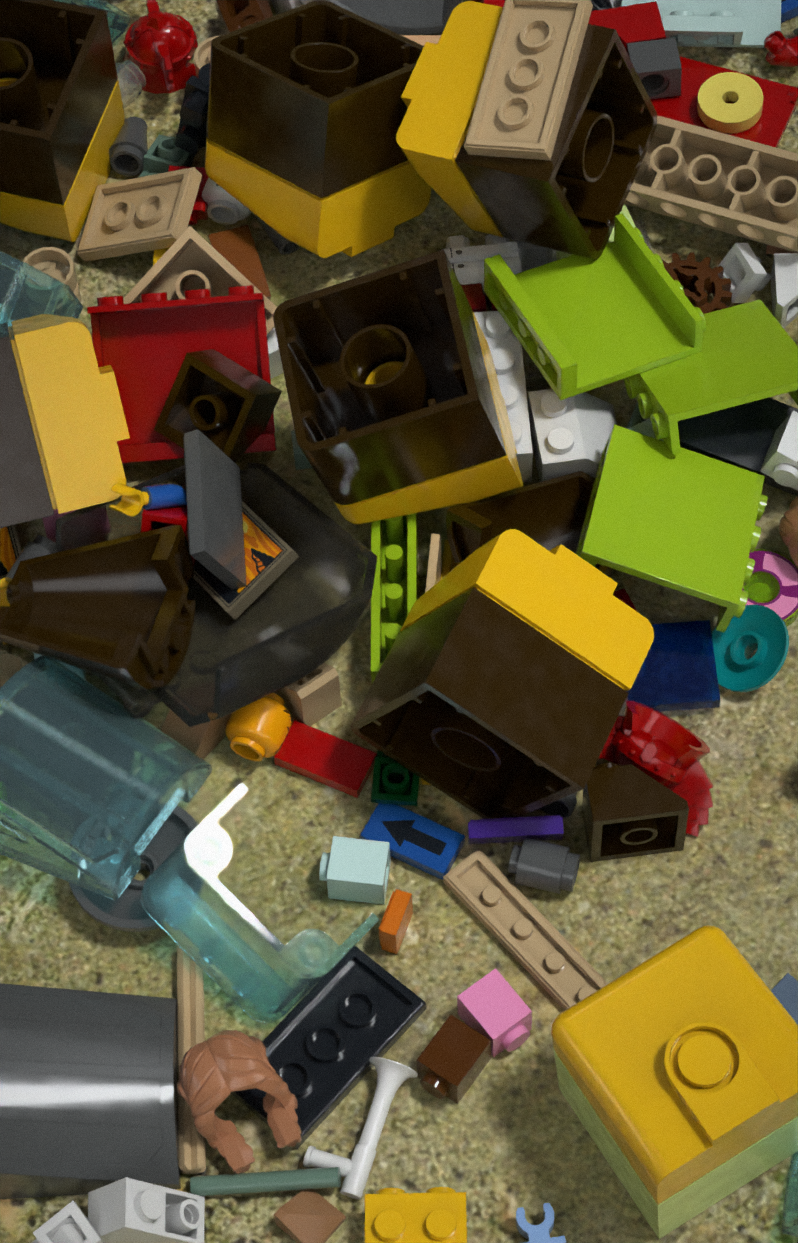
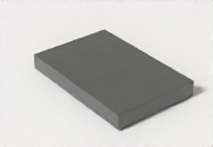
M200 430L184 433L189 554L232 590L245 587L247 583L240 467Z

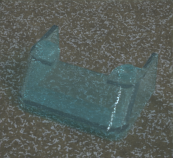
M241 783L190 832L147 879L141 890L140 901L144 911L251 1019L259 1023L269 1024L280 1020L380 919L372 913L340 945L325 932L318 929L303 930L284 945L216 877L230 862L233 853L230 837L218 824L238 806L249 790Z

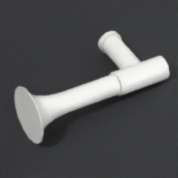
M370 1057L369 1060L375 1066L377 1072V1086L360 1140L355 1146L352 1158L348 1159L321 1151L310 1145L303 1161V1167L307 1168L339 1167L341 1176L345 1177L340 1193L359 1200L362 1197L377 1153L376 1147L396 1091L404 1081L418 1076V1073L410 1067L380 1057Z

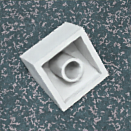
M553 389L528 392L530 432L539 481L550 480L578 471H582L595 478L601 453L614 424L617 425L613 405L586 392L564 400H560Z

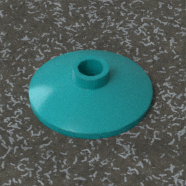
M746 605L740 618L733 616L724 633L717 631L715 627L709 638L706 661L713 679L722 687L734 692H749L767 684L776 676L785 662L789 648L787 627L783 619L772 609L762 605ZM757 649L755 655L751 658L752 653Z

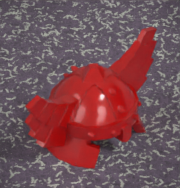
M146 0L148 14L131 24L125 35L123 44L126 51L123 56V71L128 81L140 90L154 94L173 93L184 89L186 82L192 75L197 77L195 64L189 63L198 47L196 33L193 30V26L180 15L162 12L159 10L156 0Z
M626 701L624 715H618L599 759H605L619 766L632 764L687 800L689 813L686 834L698 837L699 825L708 824L709 808L713 807L710 789L714 786L699 760L710 753V748L689 729L663 713L635 701Z

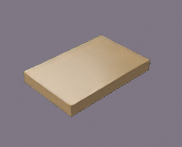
M195 167L97 185L77 255L87 262L171 247L188 228L202 174Z

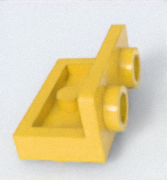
M449 1187L430 1188L426 1193H406L399 1188H383L376 1191V1194H365V1243H467L466 1192H456Z

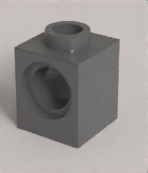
M676 38L627 43V54L650 99L681 96L682 67Z

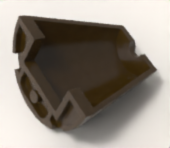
M578 471L447 509L448 542L455 563L465 560L476 549L509 529L523 532L549 551L562 544L576 554L595 478L582 471ZM598 563L595 568L607 576L613 570Z
M171 525L20 561L14 577L7 587V600L10 607H0V642H5L138 689L152 690L153 687H164L174 678L184 661L194 624L195 600H187L189 588L186 578L194 577L192 557L189 554V545L182 526Z

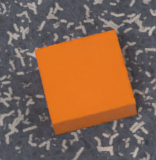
M396 889L391 895L378 929L380 946L384 951L398 954L413 915L411 893Z

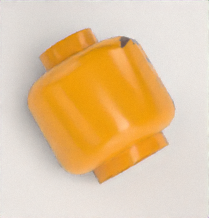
M262 690L259 694L248 693L239 698L225 728L226 736L230 741L229 746L236 754L245 759L260 762L263 758L273 757L280 751L293 721L290 712L284 707L285 701L283 698L267 690Z

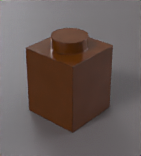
M450 1015L417 1059L418 1078L421 1079V1086L438 1099H444L446 1096L458 1104L490 1061L491 1040L453 1015Z

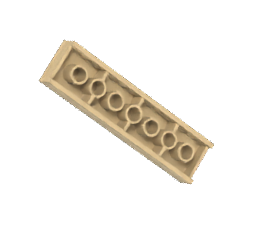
M657 115L655 133L625 200V204L798 253V153Z

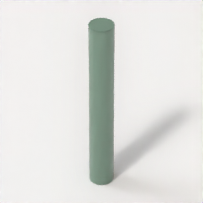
M339 1167L195 1176L190 1178V1192L199 1196L341 1187Z

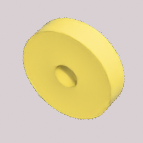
M736 72L719 73L708 78L699 89L697 101L698 115L706 126L717 132L732 134L746 131L753 127L762 115V89L754 79L747 75Z

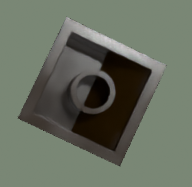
M214 349L188 352L154 430L184 448V433L200 430L233 462H236L265 430L282 391Z
M604 763L594 767L583 789L582 816L590 862L683 850L689 813L687 800L632 764L619 766L615 763Z

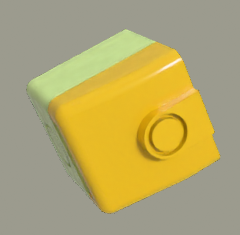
M707 925L696 929L566 1009L554 1019L551 1035L559 1089L659 1239L798 1151V1024L720 928Z

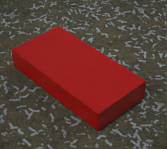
M294 720L280 751L274 756L275 765L358 798L374 768L377 753Z

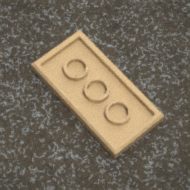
M505 0L464 144L468 155L551 161L593 8L591 0Z

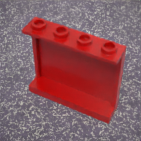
M254 285L228 287V296L211 297L210 289L184 291L185 299L167 300V292L141 294V303L124 304L123 296L97 298L98 306L87 307L88 314L91 317L92 340L98 367L111 365L114 371L130 435L129 439L117 441L122 463L184 458V448L158 433L154 428L186 353L214 349L271 384L264 294H254ZM274 410L265 430L244 453L277 450Z

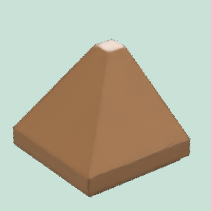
M305 1189L280 1207L274 1214L276 1225L297 1243H325L346 1220V1216L314 1189Z

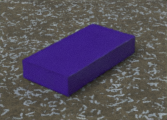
M560 815L479 819L468 822V844L524 842L525 838L539 841L562 840L564 835L563 817H560Z

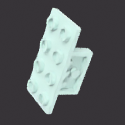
M622 0L621 7L657 1L666 39L676 38L677 46L765 48V38L773 31H781V0Z

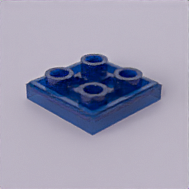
M710 620L651 624L654 630V640L632 688L627 691L629 694L626 701H635L659 712L720 707V693Z

